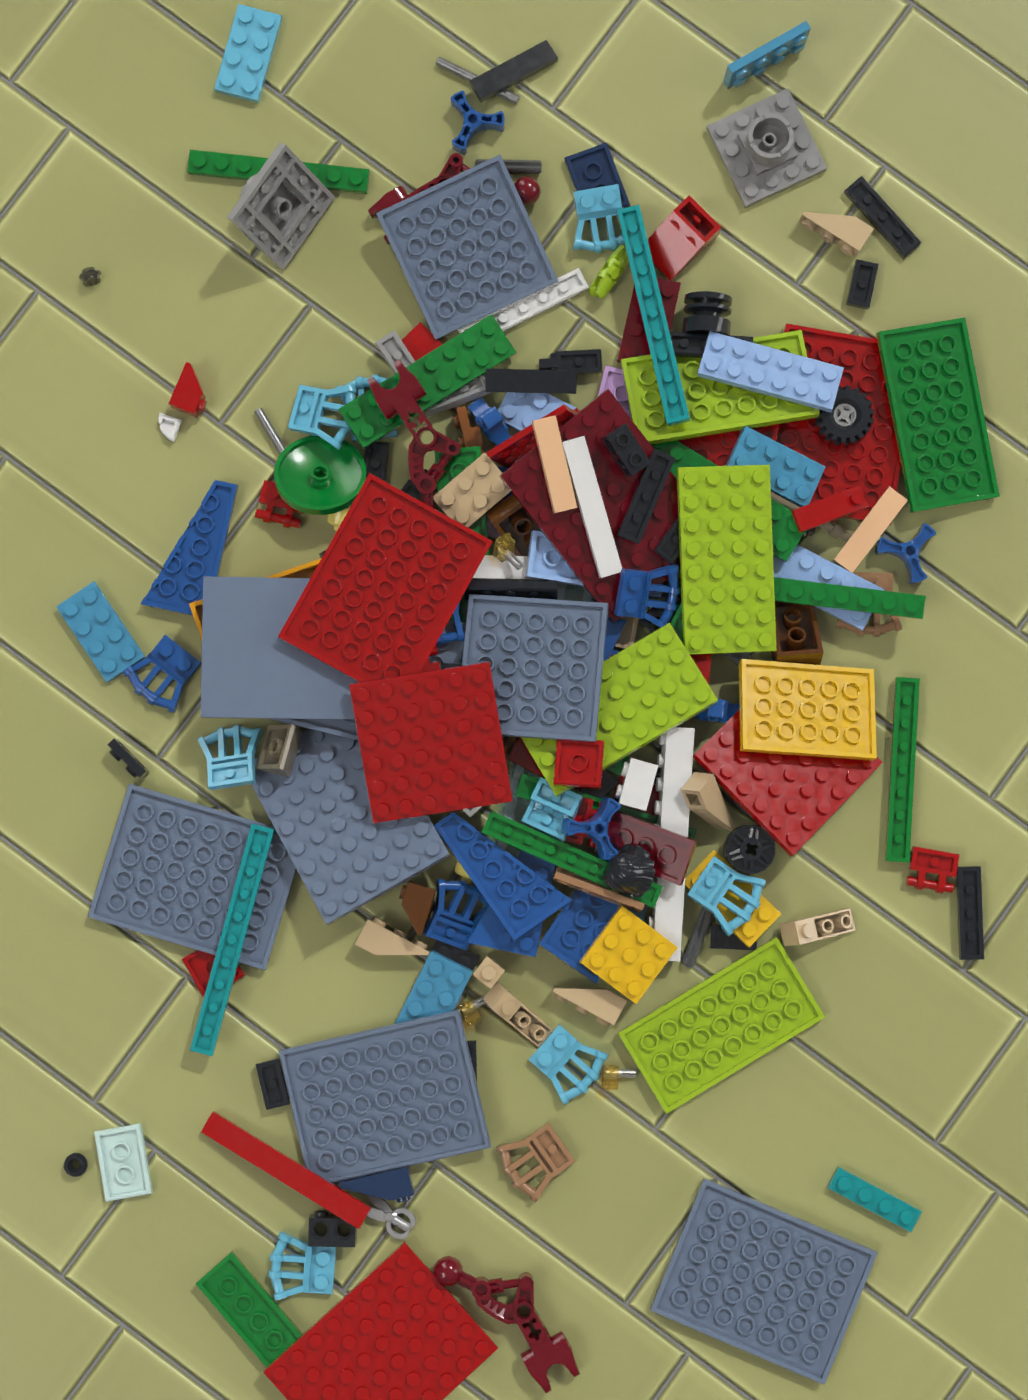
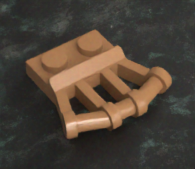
M853 572L855 575L885 589L884 591L893 592V573ZM874 613L873 625H865L863 631L840 619L837 620L835 626L839 629L845 628L852 631L857 636L873 634V637H879L881 634L892 630H902L898 616H890V622L880 625V614Z
M549 1122L523 1140L496 1146L497 1152H500L504 1168L502 1171L512 1179L514 1188H518L531 1197L530 1200L533 1202L538 1200L553 1177L576 1162ZM528 1146L530 1150L514 1162L511 1161L509 1150ZM535 1156L539 1164L523 1176H520L516 1168ZM543 1169L547 1173L536 1189L526 1183V1181Z

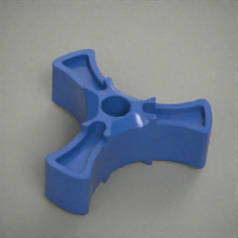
M459 91L451 97V106L459 111L464 121L461 132L452 140V148L455 151L466 154L469 141L482 130L494 129L500 132L504 131L503 111L495 114H482L475 111L468 104L464 91Z
M482 397L467 406L477 425L480 426L488 440L493 442L495 446L511 437L507 431L509 428L499 411L495 407L490 408Z
M924 523L916 537L906 543H894L881 537L877 541L875 553L876 555L891 554L898 557L908 569L909 584L920 583L927 578V575L921 569L919 552L924 542L935 536L936 532L931 526Z
M717 698L718 703L707 708L706 712L702 711L692 718H698L701 721L726 723L740 709V705L728 703V700Z
M602 797L598 811L590 819L576 822L572 819L564 818L562 821V833L569 836L576 833L588 835L597 847L598 858L609 860L612 856L618 854V851L609 840L608 824L611 821L612 815L621 808V805L612 798Z

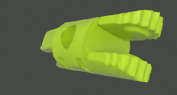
M620 245L612 253L596 275L589 288L588 294L590 296L604 298L621 277L629 263L624 245Z

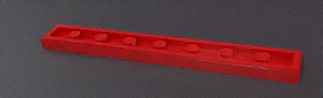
M215 1111L211 1113L201 1133L357 1229L361 1228L372 1207Z

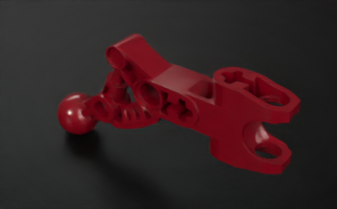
M453 153L438 177L410 194L406 192L403 186L392 189L384 194L368 210V213L372 219L378 218L376 213L470 168L464 164L461 154ZM528 176L521 177L515 182L514 185L523 205L534 204L539 199L541 188L534 178ZM385 235L384 240L389 245L390 243Z
M398 359L394 364L400 379L395 388L390 390L382 388L374 377L369 378L367 381L372 389L375 401L385 417L390 420L399 414L413 435V440L409 444L408 450L410 479L420 492V501L434 508L433 496L437 489V482L446 472L443 469L451 458L460 454L461 446L434 429L417 402L427 395L426 391L417 377ZM411 414H420L418 421L422 426L425 423L427 426L419 429L416 423L409 421L412 419ZM430 431L433 434V441L430 444L422 442L421 437L424 432ZM431 451L444 453L438 463H433L428 472L425 473V454Z
M445 1256L435 1263L433 1269L434 1277L441 1285L453 1286L457 1283L472 1292L476 1304L487 1314L506 1324H518L530 1346V1349L521 1353L522 1360L530 1375L538 1382L545 1393L552 1390L547 1377V1371L552 1365H564L574 1377L580 1374L573 1356L572 1347L563 1331L550 1336L534 1306L533 1276L529 1272H523L516 1279L502 1280V1278L488 1280L485 1277L476 1278L464 1272L463 1266L455 1257ZM517 1287L515 1298L509 1304L502 1303L491 1296V1294L504 1293V1289ZM526 1305L530 1311L526 1315H520L517 1312L518 1307ZM531 1320L534 1328L539 1330L538 1335H535L534 1332L531 1333L529 1324Z

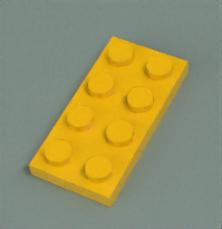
M713 850L685 879V888L689 891L713 857H716L733 870L735 869ZM733 881L732 884L751 896L753 889L751 884ZM729 890L723 896L742 910L747 904ZM762 895L759 901L761 905L758 909H754L750 915V921L733 930V934L748 948L781 915ZM718 903L717 908L727 923L737 917L736 914Z

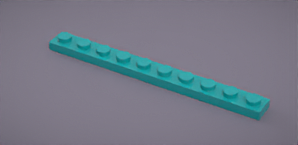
M640 205L617 210L667 426L690 421Z
M251 824L190 1051L208 1056L214 1055L275 829Z

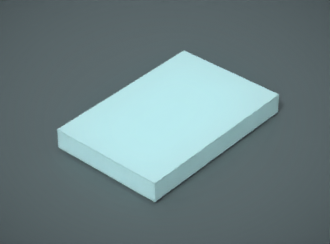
M142 1123L95 1131L94 1135L105 1201L153 1193Z

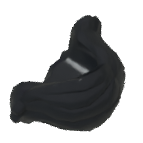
M626 844L618 850V854L609 859L603 873V880L607 886L625 895H629L630 898L642 897L644 893L650 890V885L654 880L653 876L656 873L654 861L651 860L650 853L640 845Z

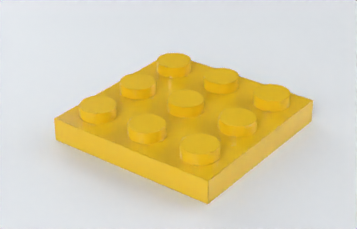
M620 905L579 962L637 1004L678 947L624 906Z

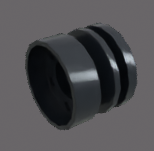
M696 291L685 295L684 303L686 305L684 306V312L691 316L683 319L682 332L709 334L711 331L722 335H730L731 321L723 317L731 315V296L712 291Z
M744 825L735 828L726 836L723 844V855L726 862L736 871L745 874H757L766 870L772 863L775 856V843L773 838L763 828L756 825ZM747 844L755 845L754 855L745 853Z

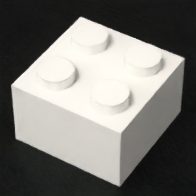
M633 758L629 759V763L624 762L620 775L624 777L623 785L619 784L617 786L614 797L618 799V803L626 807L646 811L658 765Z

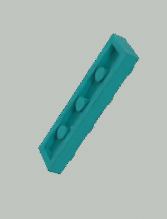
M837 1166L827 1186L834 1192L909 1232H912L922 1213L921 1210Z

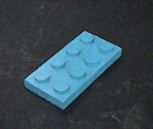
M238 4L215 84V92L259 103L282 23V15Z

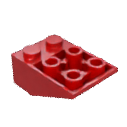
M690 195L671 212L648 238L653 264L671 281L719 235L721 226Z

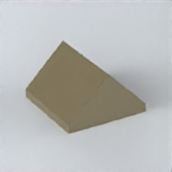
M268 725L256 770L290 778L302 738V733L296 725Z

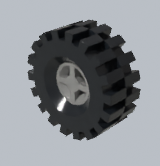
M845 385L844 388L839 386L832 412L819 410L820 414L819 417L815 418L814 425L815 428L818 427L820 437L823 435L827 443L831 441L834 446L842 444V447L849 444L853 445L861 440L871 429L870 427L874 421L872 419L874 409H871L872 402L871 400L867 401V395L859 393L860 389L855 387L853 390L850 389V386Z

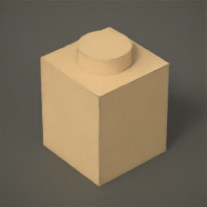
M487 955L472 975L491 989L505 972V969Z

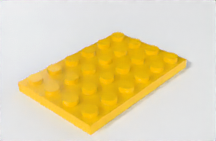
M741 659L739 661L740 751L872 761L877 758L874 669Z

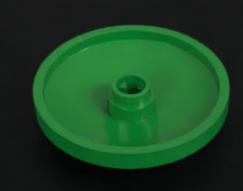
M319 436L301 438L287 446L276 461L274 480L277 492L290 507L306 514L328 515L342 511L352 505L366 480V465L362 455L352 444L345 440L342 441L340 450H337Z

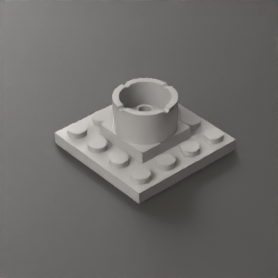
M788 88L706 127L745 208L827 170V166Z
M280 142L258 174L253 175L247 181V184L243 186L240 199L227 218L278 268L284 270L335 196L287 145Z

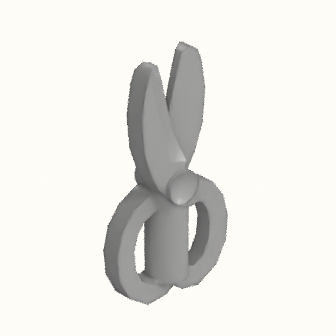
M369 1195V1200L378 1209L372 1207L368 1217L378 1221H387L386 1229L392 1237L396 1239L408 1237L410 1229L416 1224L414 1214L403 1207L397 1208L392 1212L391 1207L384 1199ZM403 1213L407 1215L410 1223L397 1216V1214ZM391 1223L405 1232H395L391 1227Z

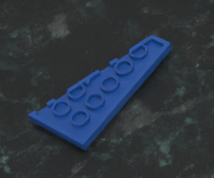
M218 480L213 482L195 516L190 520L186 531L181 535L157 579L152 583L148 594L140 603L141 605L193 616L189 604L203 599V576L218 577L238 490L237 484Z

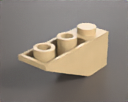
M803 212L799 220L806 230L817 232L825 242L834 243L840 247L843 253L855 257L874 230L873 227L855 216Z
M694 772L680 789L687 807L714 828L734 830L735 826L714 774Z
M851 908L779 924L784 946L801 945L856 931Z
M376 917L373 920H367L355 945L374 955H428L430 953V950L426 949L428 946L426 943L418 939L412 942L406 938L407 934L397 928L394 931L386 928L387 923Z
M498 981L482 998L493 1011L537 1047L553 1031L548 1024Z
M553 987L552 989L556 993L554 996L556 999L565 1004L568 1000L576 1004V1010L585 1015L588 1012L596 1015L595 1020L605 1026H608L609 1023L612 1025L616 1023L627 1002L625 998L607 988Z

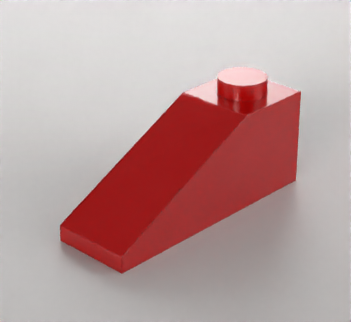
M859 485L795 509L791 513L798 531L801 533L855 515L869 506Z

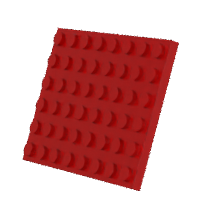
M786 323L784 333L802 330L808 358L844 367L839 386L841 388H844L845 385L850 386V389L853 390L856 387L860 389L859 393H865L867 401L871 400L872 402L871 409H874L872 419L874 421L870 427L871 429L856 444H849L845 447H842V444L834 446L831 441L827 443L823 435L820 437L818 434L819 429L818 427L815 428L814 425L815 418L780 423L776 442L825 466L810 503L860 485L869 507L846 518L863 521L889 486L897 491L901 469L878 341L874 338Z
M369 473L279 633L278 638L358 682L420 673L493 541Z
M404 1241L266 1367L263 1373L287 1400H443L498 1349V1346L449 1290L436 1281L434 1273Z

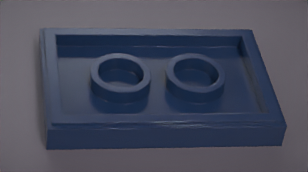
M607 142L564 158L576 191L619 184L622 207H630Z

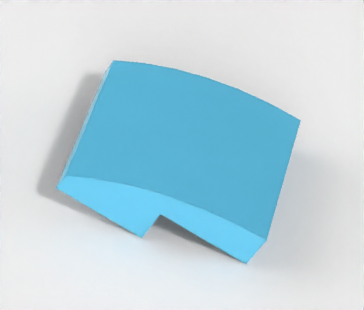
M540 777L530 797L531 802L521 821L564 842L567 835L562 833V821L564 818L575 819L583 796L569 790L556 798L546 779Z

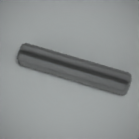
M477 159L475 161V166L489 159ZM503 160L508 172L511 174H540L542 170L540 160Z
M703 906L682 959V964L689 968H693L713 916V913L706 910Z

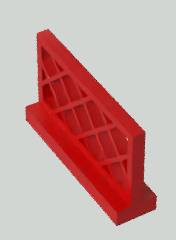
M563 404L542 418L556 415L559 428L580 410L578 408L572 410ZM532 424L486 452L489 459L504 467H511L536 447L537 442Z

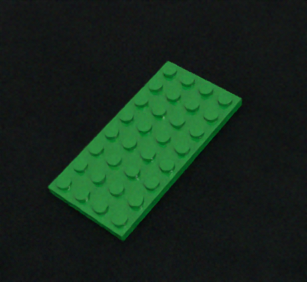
M966 318L877 332L878 347L910 513L1000 497Z

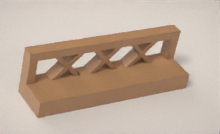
M558 866L555 870L552 881L616 905H622L638 913L643 911L644 903L628 898Z

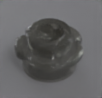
M87 267L82 270L79 279H81L86 287L97 285L101 282V271L95 270L94 267Z

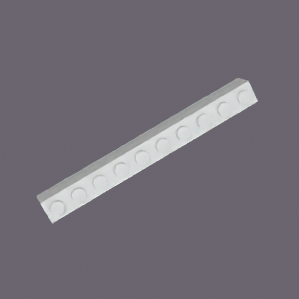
M675 727L659 737V745H662V752L657 757L660 777L656 778V791H659V800L655 801L654 813L658 815L657 824L654 825L688 837L690 809L687 807L680 789L692 776L695 728ZM653 876V882L663 886L655 907L652 908L651 917L648 916L647 924L678 947L668 961H680L685 878L683 884L679 886Z

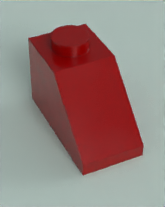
M186 362L168 404L175 410L197 418L199 413L202 414L204 412L207 401L191 363Z

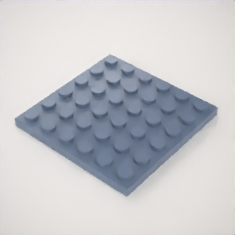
M501 155L376 213L435 340L558 282L557 276Z
M469 594L462 666L490 661L502 736L596 742L608 603Z

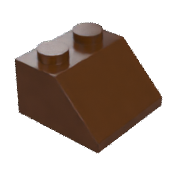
M410 881L408 885L402 886L399 899L403 900L401 905L416 933L423 935L437 890Z

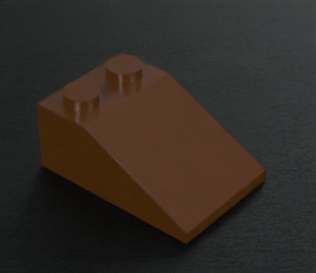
M511 494L486 514L515 555L528 556L531 531H542L514 495Z
M775 601L777 651H771L772 660L775 662L821 665L824 652L815 607Z

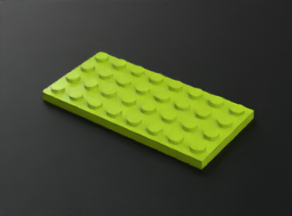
M802 330L753 338V343L807 357ZM651 354L621 359L631 419L650 444L742 430L745 426L755 428L817 418L820 414L819 409L698 377L697 374L702 358L676 357L690 421L667 426Z
M770 465L676 468L683 645L689 654L777 651Z
M670 623L603 662L596 739L605 742L603 770L718 703L717 697ZM521 737L556 798L574 788L553 785L557 740Z
M774 937L619 1031L618 1034L667 1114L819 1022L825 1016L777 937Z

